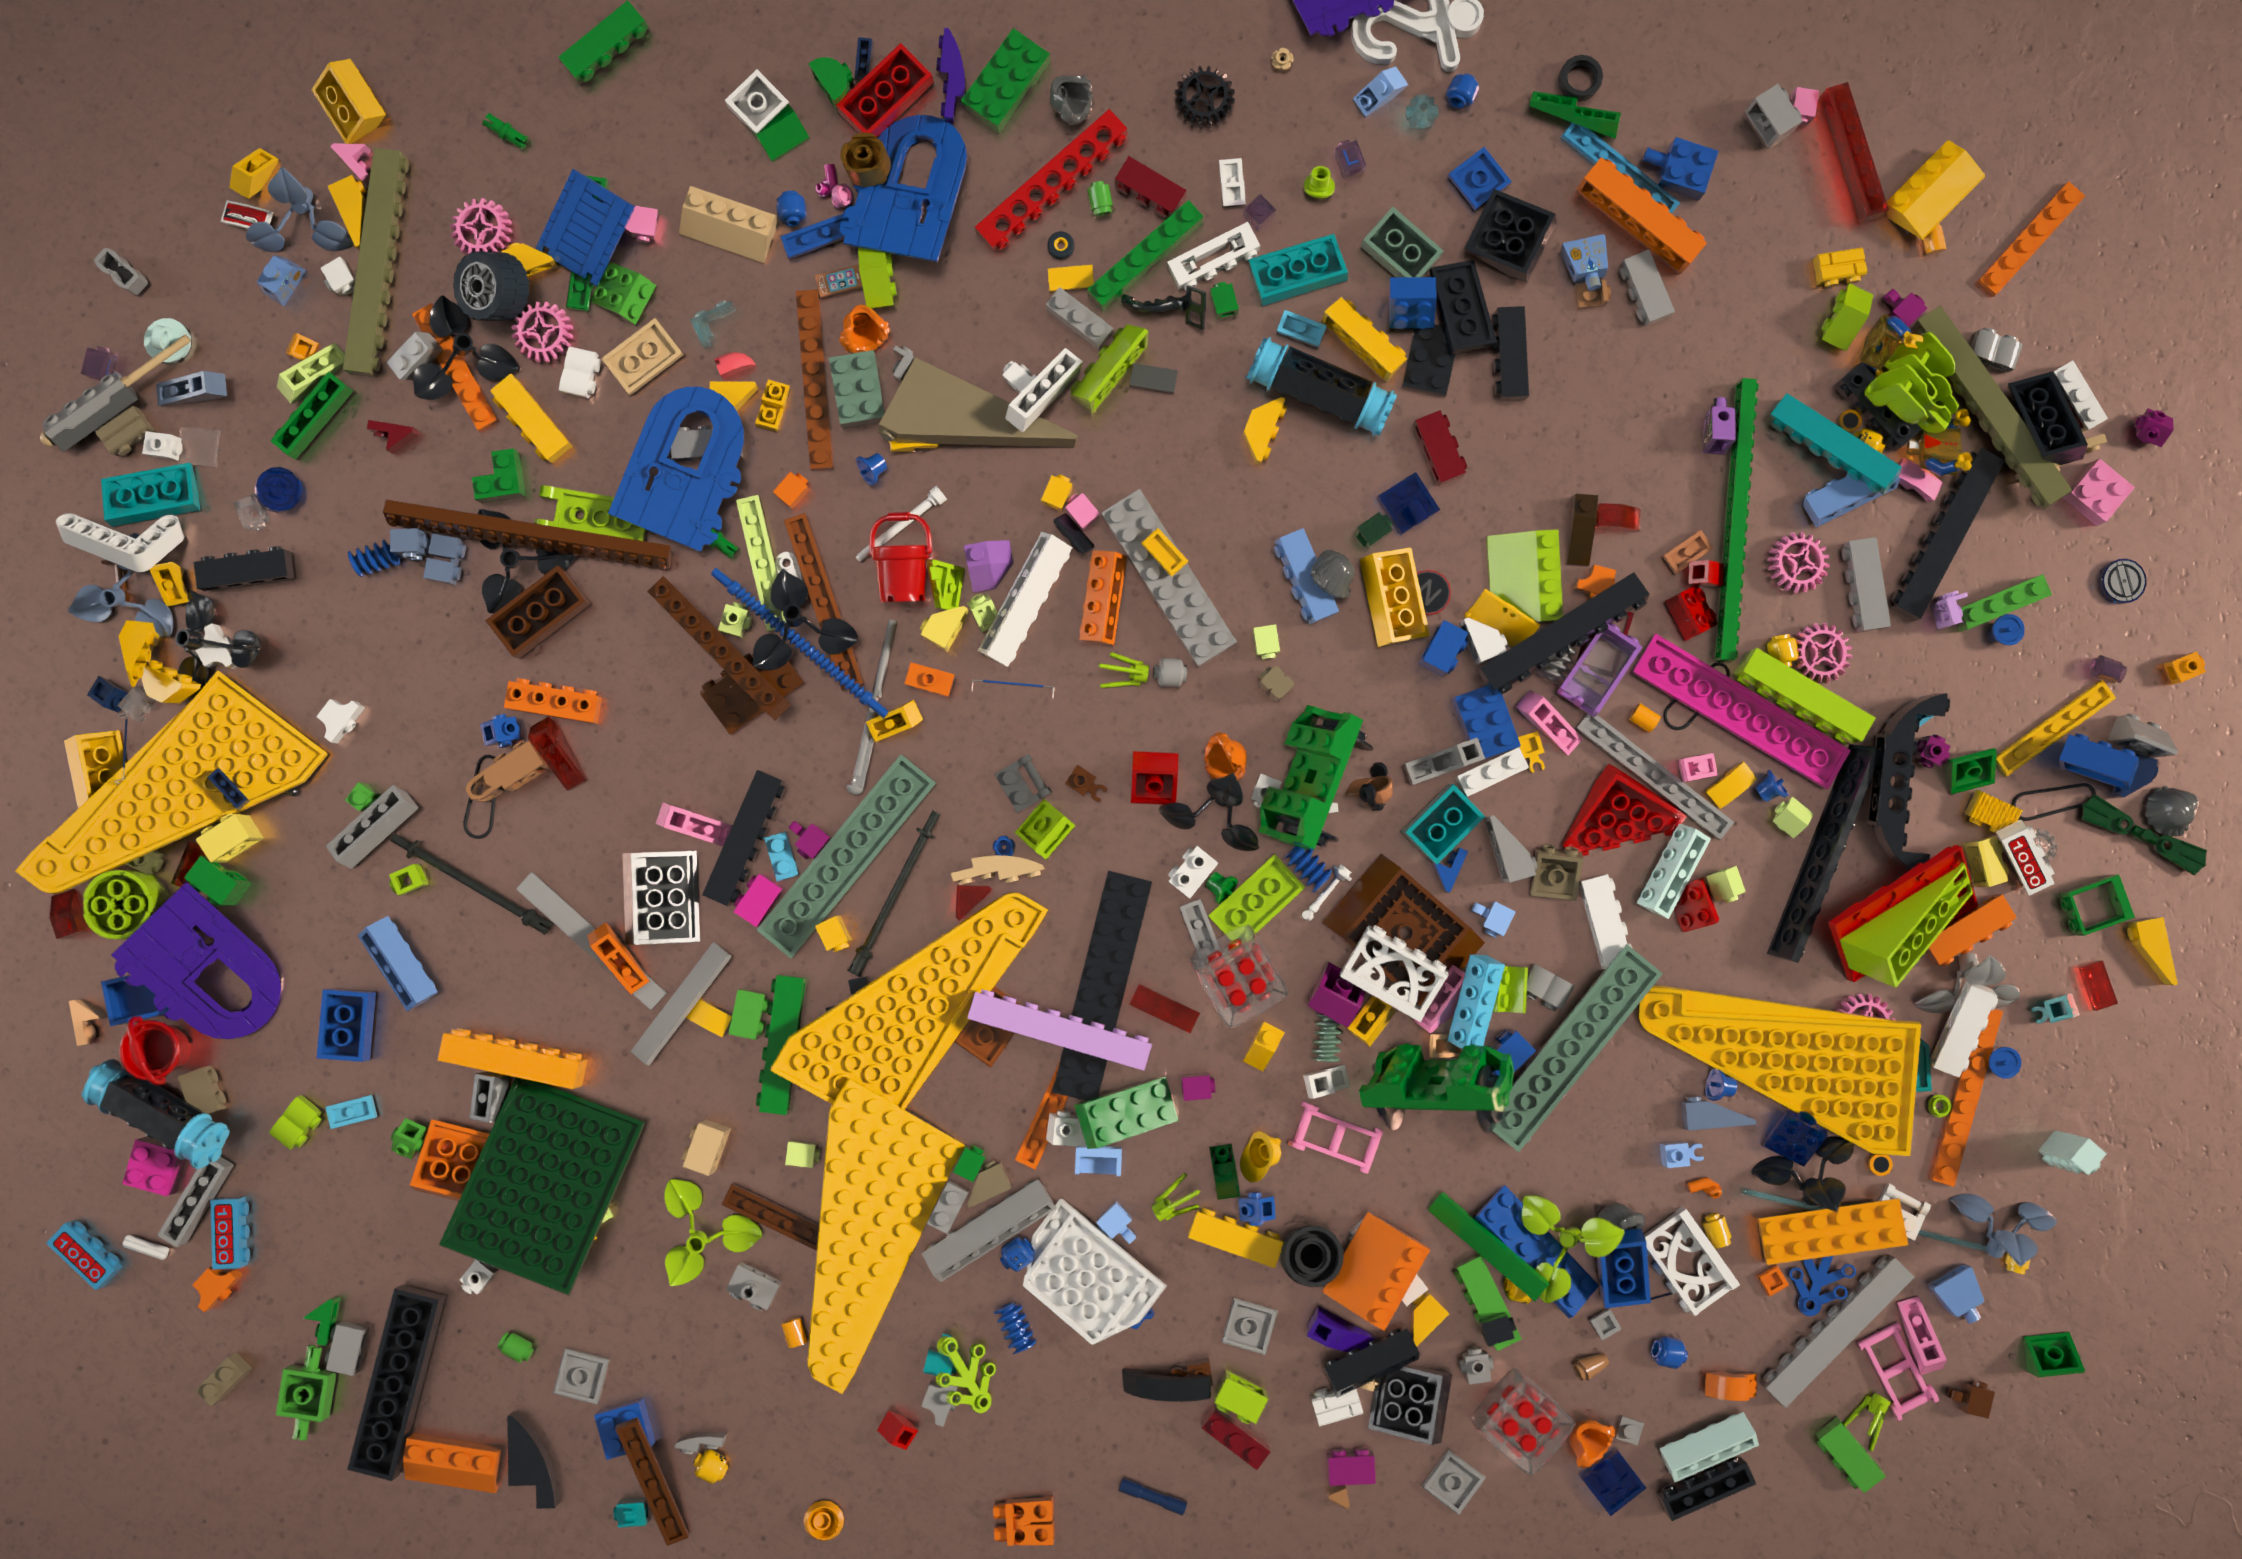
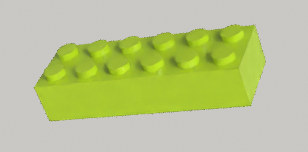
M1758 648L1747 651L1733 673V676L1738 678L1736 681L1745 687L1752 686L1757 689L1756 693L1766 699L1769 697L1777 701L1776 705L1784 710L1791 709L1796 712L1795 716L1805 722H1808V720L1816 724V729L1826 734L1830 732L1835 735L1834 739L1844 745L1862 742L1876 719L1874 716Z

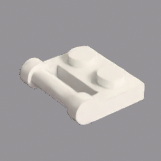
M1888 1183L1879 1201L1889 1200L1890 1197L1900 1199V1202L1917 1210V1214L1914 1216L1901 1209L1907 1240L1913 1242L1916 1240L1922 1223L1931 1208V1204L1925 1201L1920 1202L1898 1191L1894 1185Z

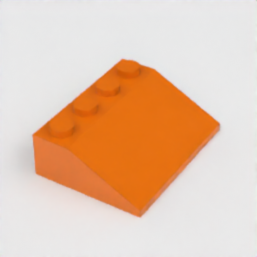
M431 1119L409 1186L415 1191L459 1201L489 1134Z
M1367 1212L1343 1254V1264L1339 1274L1334 1280L1325 1285L1322 1292L1364 1320L1385 1331L1429 1254L1430 1249L1425 1244Z

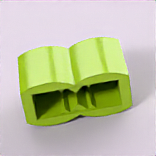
M297 1096L273 1125L269 1134L289 1150L296 1147L300 1148L308 1139L306 1136L310 1129L314 1130L322 1121L320 1116L323 1111L304 1096Z

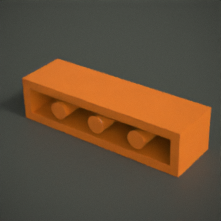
M1995 894L1978 904V907L1948 924L1925 953L1933 965L1946 966L1954 961L1953 957L1961 953L1963 955L1974 948L1972 945L1979 941L1983 943L1992 938V933L1996 930L2003 931L2012 925L2011 921L2017 917L2003 894Z

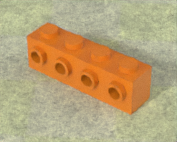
M1092 550L1079 640L1094 644L1114 645L1127 561L1126 555L1113 551Z
M516 678L515 682L508 681L504 708L598 724L602 697L596 696L597 691L583 689L582 693L574 692V687L562 685L560 689L551 688L552 684L538 682V686L530 685V680Z

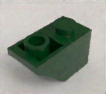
M1232 1144L1209 1147L1217 1200L1240 1197Z

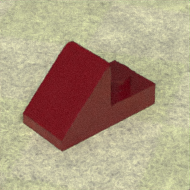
M368 420L367 429L374 433L373 436L379 438H387L388 436L386 451L391 454L413 440L419 433L417 429L409 426Z

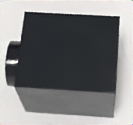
M1505 1312L1478 1320L1487 1346L1515 1338L1513 1331H1516L1514 1320L1512 1317L1509 1318Z

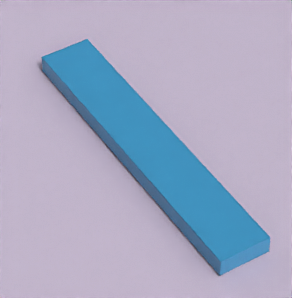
M1571 123L1560 137L1594 165L1601 157L1604 160L1612 161L1619 172L1629 175L1634 180L1633 183L1649 191L1651 198L1656 202L1665 204L1671 214L1680 204L1677 199L1590 129Z

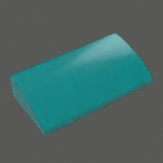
M1335 234L1248 259L1262 306L1348 281V271Z
M190 462L101 479L104 520L111 527L157 519L166 515L200 511L196 478Z

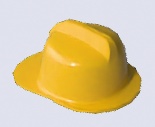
M1261 1131L1255 1132L1252 1135L1240 1158L1241 1173L1249 1182L1260 1181L1266 1175L1269 1168L1278 1163L1281 1157V1140L1279 1138H1273Z

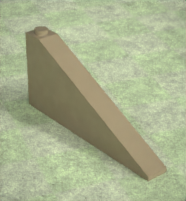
M916 357L883 415L878 429V433L888 441L894 440L898 443L1074 448L1078 438L1077 434L1041 417H1038L1024 432H1021L1005 419L1010 402Z

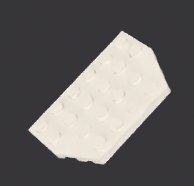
M1059 1199L1055 1205L1056 1209L1047 1215L1032 1236L1031 1243L1035 1250L1033 1254L1034 1259L1032 1263L1027 1265L1023 1287L1090 1344L1094 1345L1140 1323L1167 1285L1065 1200Z

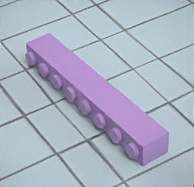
M981 989L980 993L975 992L967 1019L1143 1071L1145 1070L1152 1046L1151 1043H1148L1149 1038L1135 1034V1038L1126 1036V1031L1113 1028L1112 1032L1104 1030L1105 1025L1091 1021V1025L1083 1024L1082 1018L1069 1015V1018L1066 1019L1060 1017L1061 1012L1048 1008L1047 1012L1039 1011L1038 1005L1025 1002V1005L1022 1006L1016 1004L1017 999L1004 995L1003 999L995 998L994 992Z

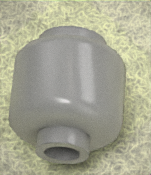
M1161 658L1158 665H1154L1153 678L1157 679L1161 687L1178 688L1182 683L1186 682L1187 666L1183 665L1181 659Z

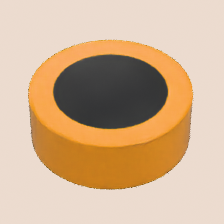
M1849 409L1839 415L1837 424L1847 432L1853 433L1860 428L1862 417L1857 411Z
M1872 1154L1869 1157L1868 1168L1873 1174L1885 1176L1892 1170L1893 1163L1888 1155Z

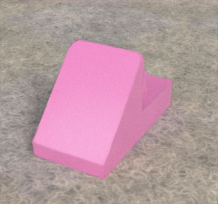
M332 144L330 147L368 185L370 179L368 173L371 170L362 160L371 150L365 144Z
M1713 753L1678 760L1682 782L1718 775Z

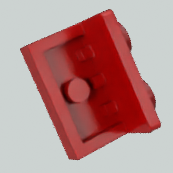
M1695 585L1665 601L1685 641L1718 625L1716 614L1707 604L1706 595L1699 586Z
M1704 877L1687 883L1674 908L1682 931L1688 932L1718 923L1719 916Z

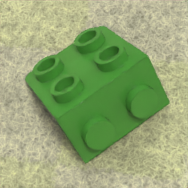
M610 263L591 297V302L617 313L628 322L636 325L656 285L640 273L615 263Z

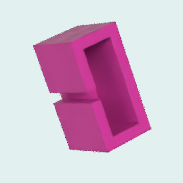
M758 874L757 877L753 875L747 884L749 889L746 894H741L734 903L736 908L733 912L755 927L760 926L769 913L770 906L775 904L784 888L763 874Z

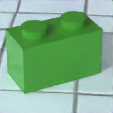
M738 989L729 1035L754 1040L758 1039L759 1035H763L765 1029V1022H762L763 1014L768 1012L770 1002L767 999L768 994Z

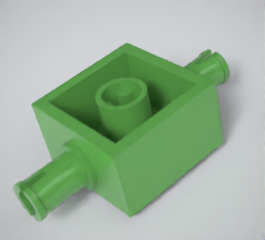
M316 1345L307 1346L304 1366L291 1364L283 1369L276 1415L296 1418L292 1438L297 1440V1437H299V1440H307L310 1421L322 1422L330 1417L337 1372L319 1367L321 1346H317V1348H315Z

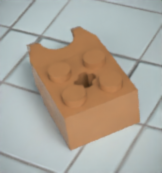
M521 741L512 747L513 751L505 755L503 753L493 759L494 763L468 782L465 791L472 800L487 802L507 790L511 792L516 791L551 768L536 744L529 741L526 743ZM484 785V792L478 795V788Z

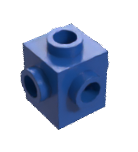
M506 714L493 716L492 720L480 724L485 746L498 745L499 748L512 746L513 741L520 739V729L516 717L506 718Z
M1261 1192L1247 1193L1248 1197L1238 1198L1240 1221L1249 1222L1250 1226L1263 1225L1265 1221L1276 1219L1274 1196H1261Z

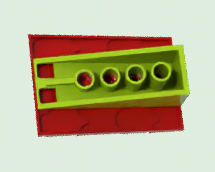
M1958 845L1946 847L1924 864L1919 863L1889 886L1881 887L1862 902L1854 903L1828 922L1844 971L1846 972L1847 980L1856 982L1866 975L1896 988L1948 924L1978 907L1962 847Z

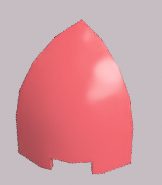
M739 352L727 353L714 359L719 374L723 379L756 366L752 358Z

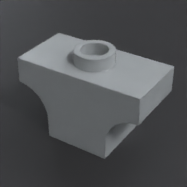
M930 1381L921 1407L933 1412L936 1425L943 1427L949 1410L954 1411L956 1406L949 1404L946 1397L950 1391H957L958 1386L949 1385L948 1387H941L936 1382Z

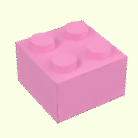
M2097 459L2088 464L2070 486L2072 491L2063 499L2097 526L2108 521L2135 487L2104 461Z

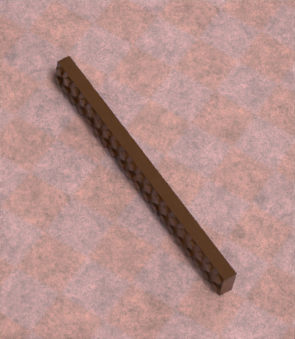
M387 499L383 509L387 524L393 527L418 528L421 531L427 530L436 534L458 535L462 538L470 537L480 541L483 539L492 543L514 544L518 547L526 546L535 550L545 549L548 552L557 551L561 554L582 555L591 559L600 558L604 561L613 560L617 563L625 562L634 566L643 565L647 568L656 567L660 570H670L672 561L671 545Z

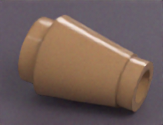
M1601 1353L1578 1359L1577 1363L1573 1364V1368L1581 1381L1585 1379L1589 1381L1609 1366V1361L1606 1355Z

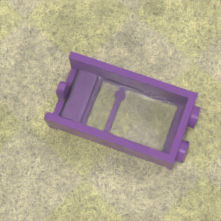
M1610 623L1608 625L1609 628L1603 633L1594 635L1557 690L1558 694L1593 717L1600 712L1642 649L1636 638L1624 635L1620 632L1619 627L1613 623Z

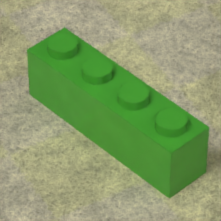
M2044 574L1961 607L1963 622L1957 624L1959 631L1971 629L2051 596L2052 593Z
M1477 1253L1454 1264L1457 1270L1453 1272L1459 1285L1464 1284L1466 1292L1463 1294L1469 1306L1474 1305L1477 1312L1473 1315L1479 1326L1478 1320L1503 1312L1509 1318L1511 1317L1480 1254ZM1516 1328V1331H1513L1514 1339L1491 1346H1494L1499 1351L1522 1340Z

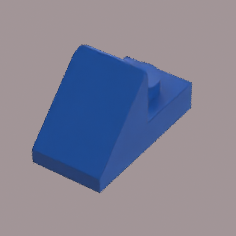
M1457 848L1456 851L1452 850L1447 860V863L1450 864L1449 867L1440 863L1436 865L1432 861L1444 892H1451L1468 854L1467 850Z

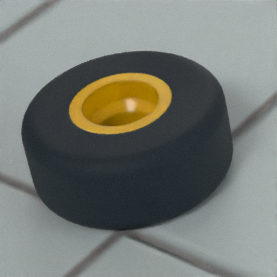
M1063 231L1052 234L1047 244L1050 255L1059 260L1070 257L1074 251L1072 236ZM1059 242H1063L1065 244V247L1063 249H1059L1057 247V244Z

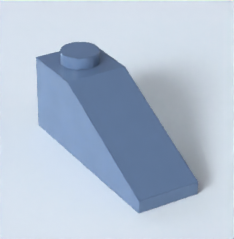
M200 371L156 383L158 406L210 401L227 396L225 374Z
M1689 1096L1687 1101H1681L1683 1129L1688 1131L1757 1125L1755 1119L1704 1099L1701 1100V1096Z

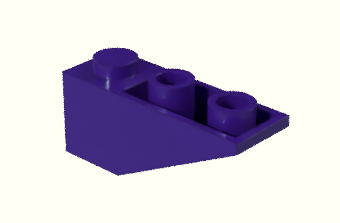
M1319 1306L1307 1324V1337L1326 1347L1348 1353L1357 1348L1362 1350L1368 1347L1371 1341L1379 1339Z

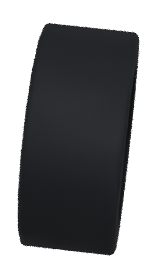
M1574 56L1567 60L1560 71L1558 78L1559 88L1565 96L1578 98L1577 101L1588 100L1599 90L1603 80V71L1598 61L1591 56ZM1584 66L1591 70L1594 81L1590 88L1580 91L1569 84L1568 73L1573 67Z

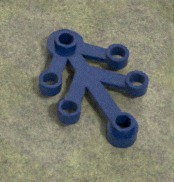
M1834 1256L1822 1257L1818 1270L1812 1259L1803 1260L1812 1280L1810 1291H1808L1803 1281V1271L1798 1267L1791 1268L1789 1277L1795 1282L1801 1297L1798 1300V1308L1801 1313L1806 1316H1814L1820 1312L1821 1305L1835 1299H1845L1848 1291L1842 1285H1837L1833 1288V1291L1819 1295L1822 1286L1844 1277H1854L1856 1269L1853 1265L1844 1264L1841 1269L1827 1274ZM1851 1267L1853 1270L1852 1274L1846 1275L1844 1272L1845 1268ZM1794 1270H1799L1800 1277L1797 1279L1792 1277ZM1838 1288L1844 1289L1843 1296L1836 1295ZM1809 1300L1814 1302L1812 1309L1806 1308V1302Z

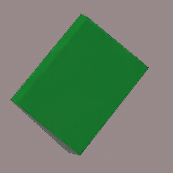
M789 104L757 134L753 132L772 162L810 138Z
M1990 748L1948 759L1942 765L1950 794L1953 795L1994 784L1997 750Z
M2070 1332L2024 1337L2027 1372L2038 1378L2085 1373V1368Z

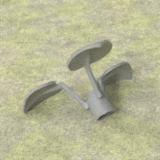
M1963 954L1958 958L1961 970L1957 971L1955 992L1952 993L1950 990L1938 991L1914 1004L1917 1008L1930 1013L1938 1014L1950 1011L1954 1008L1957 1001L1955 998L1959 996L1962 977L1972 985L1987 987V985H1994L2003 981L2006 977L2005 969L1991 955L1979 964L1976 954ZM2003 984L1992 988L1998 998L1995 1008L2008 1006L2020 998L2019 989L2013 985Z

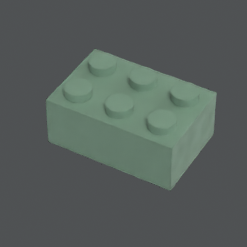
M1394 207L1386 213L1363 239L1361 248L1395 277H1424L1444 252L1443 249Z
M874 350L830 357L829 363L841 427L846 429L880 423L886 411Z

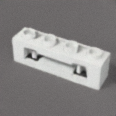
M1246 222L1168 261L1167 268L1178 290L1185 289L1186 291L1188 285L1195 287L1198 281L1202 279L1210 280L1217 276L1218 271L1224 268L1226 271L1238 265V261L1244 258L1246 261L1258 255L1257 252L1260 249V244L1251 226ZM1228 243H1232L1230 245L1232 251L1200 266V270H1195L1197 267L1194 263L1226 248Z

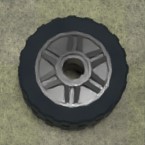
M476 251L469 253L461 259L454 273L453 288L457 304L465 315L477 321H509L517 317L524 310L529 295V279L523 264L514 255L505 252Z

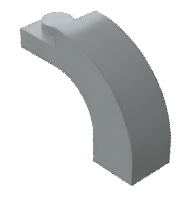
M1474 738L1405 763L1403 766L1410 785H1414L1484 760L1485 757L1478 738Z

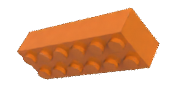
M1601 157L1576 190L1681 274L1707 244L1704 241L1703 235L1698 231H1692L1686 226L1687 223L1681 217L1672 215L1665 204L1656 202L1651 198L1649 191L1645 188H1639L1633 183L1634 180L1629 175L1619 172L1612 161L1604 160Z

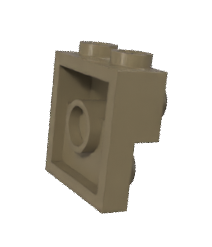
M1543 844L1542 848L1536 847L1535 860L1538 869L1535 870L1536 875L1532 878L1531 896L1576 901L1584 859L1582 852H1578L1577 848L1570 846L1565 847V850L1556 849L1551 844Z

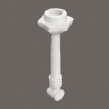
M1342 864L1339 867L1334 865L1333 869L1336 877L1316 901L1309 906V909L1303 911L1302 917L1307 921H1311L1313 914L1319 910L1320 905L1340 880H1352L1349 876L1352 873Z

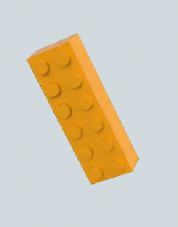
M464 1028L452 1029L451 1032L443 1033L438 1061L569 1089H575L583 1085L588 1059L582 1058L581 1053L569 1052L562 1054L560 1049L553 1047L538 1049V1044L529 1042L515 1044V1039L505 1037L493 1039V1035L487 1033L472 1035L471 1030Z
M1897 1198L1840 1206L1838 1212L1826 1208L1757 1218L1766 1265L1908 1245L1900 1199Z

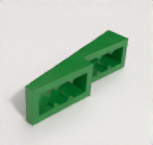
M1533 91L1530 100L1531 107L1616 139L1621 117L1620 112L1577 106L1578 98Z

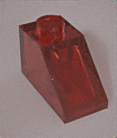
M1599 503L1595 530L1640 531L1641 508L1624 504Z
M75 889L51 896L49 918L56 939H68L89 932Z

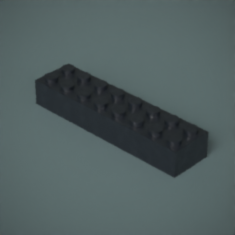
M400 1285L394 1289L347 1470L393 1481L400 1475L406 1439L410 1436L445 1295L405 1285Z

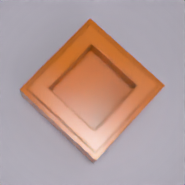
M1776 1264L1756 1276L1769 1297L1789 1286Z

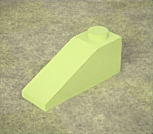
M336 343L329 345L280 373L277 388L293 404L311 393L318 385L319 380L328 371L334 374L343 367L344 352Z

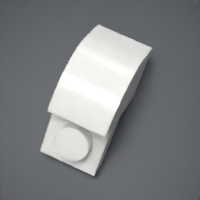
M1345 1065L1317 1070L1303 1075L1308 1098H1318L1350 1087Z

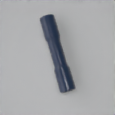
M1122 1478L1118 1489L1119 1492L1149 1501L1182 1516L1187 1507V1502L1155 1492L1125 1478Z

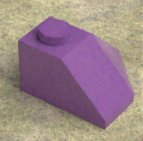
M1010 540L984 541L964 545L973 593L996 589L1014 563Z

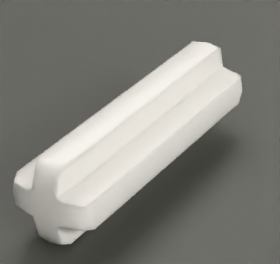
M132 1235L126 1236L123 1241V1247L160 1260L166 1259L169 1253L168 1247Z

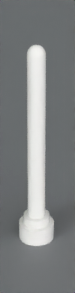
M935 486L929 491L928 498L910 513L920 516L931 506L941 505L947 498ZM914 520L898 521L875 540V547L883 546ZM869 545L857 554L856 559L859 562L864 561L870 556Z

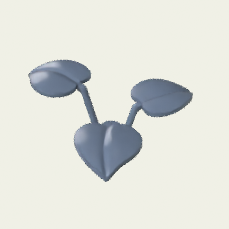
M283 167L269 181L267 189L269 194L278 202H290L289 210L276 229L267 222H256L246 232V239L253 246L264 251L277 252L284 247L285 243L284 237L278 232H280L292 212L295 211L298 214H303L309 211L311 228L315 231L312 234V240L318 246L330 251H340L354 244L347 231L333 221L324 220L318 222L317 226L315 225L314 206L311 205L314 196L313 192L309 188L303 187Z
M133 533L129 536L136 539L140 535L138 533ZM118 565L121 569L128 570V568ZM131 569L121 580L113 584V588L103 590L97 585L84 586L79 590L68 609L69 613L82 620L101 622L111 615V607L113 606L135 607L141 609L136 614L135 621L153 623L159 637H169L173 630L172 613L164 602L153 598L149 599L145 606L125 601V593L120 586L133 574L134 571Z
M1959 1194L1950 1199V1202L1968 1219L1980 1223L1988 1220V1233L1986 1236L1990 1239L1985 1250L1990 1256L2001 1258L2005 1251H2007L2020 1267L2035 1257L2038 1252V1247L2031 1238L2024 1234H2016L2022 1225L2028 1222L2034 1230L2048 1231L2057 1223V1219L2048 1210L2035 1203L2026 1202L2022 1203L2018 1208V1213L2023 1219L2011 1232L2007 1230L1993 1232V1217L1990 1214L1993 1213L1994 1209L1987 1200L1974 1194Z

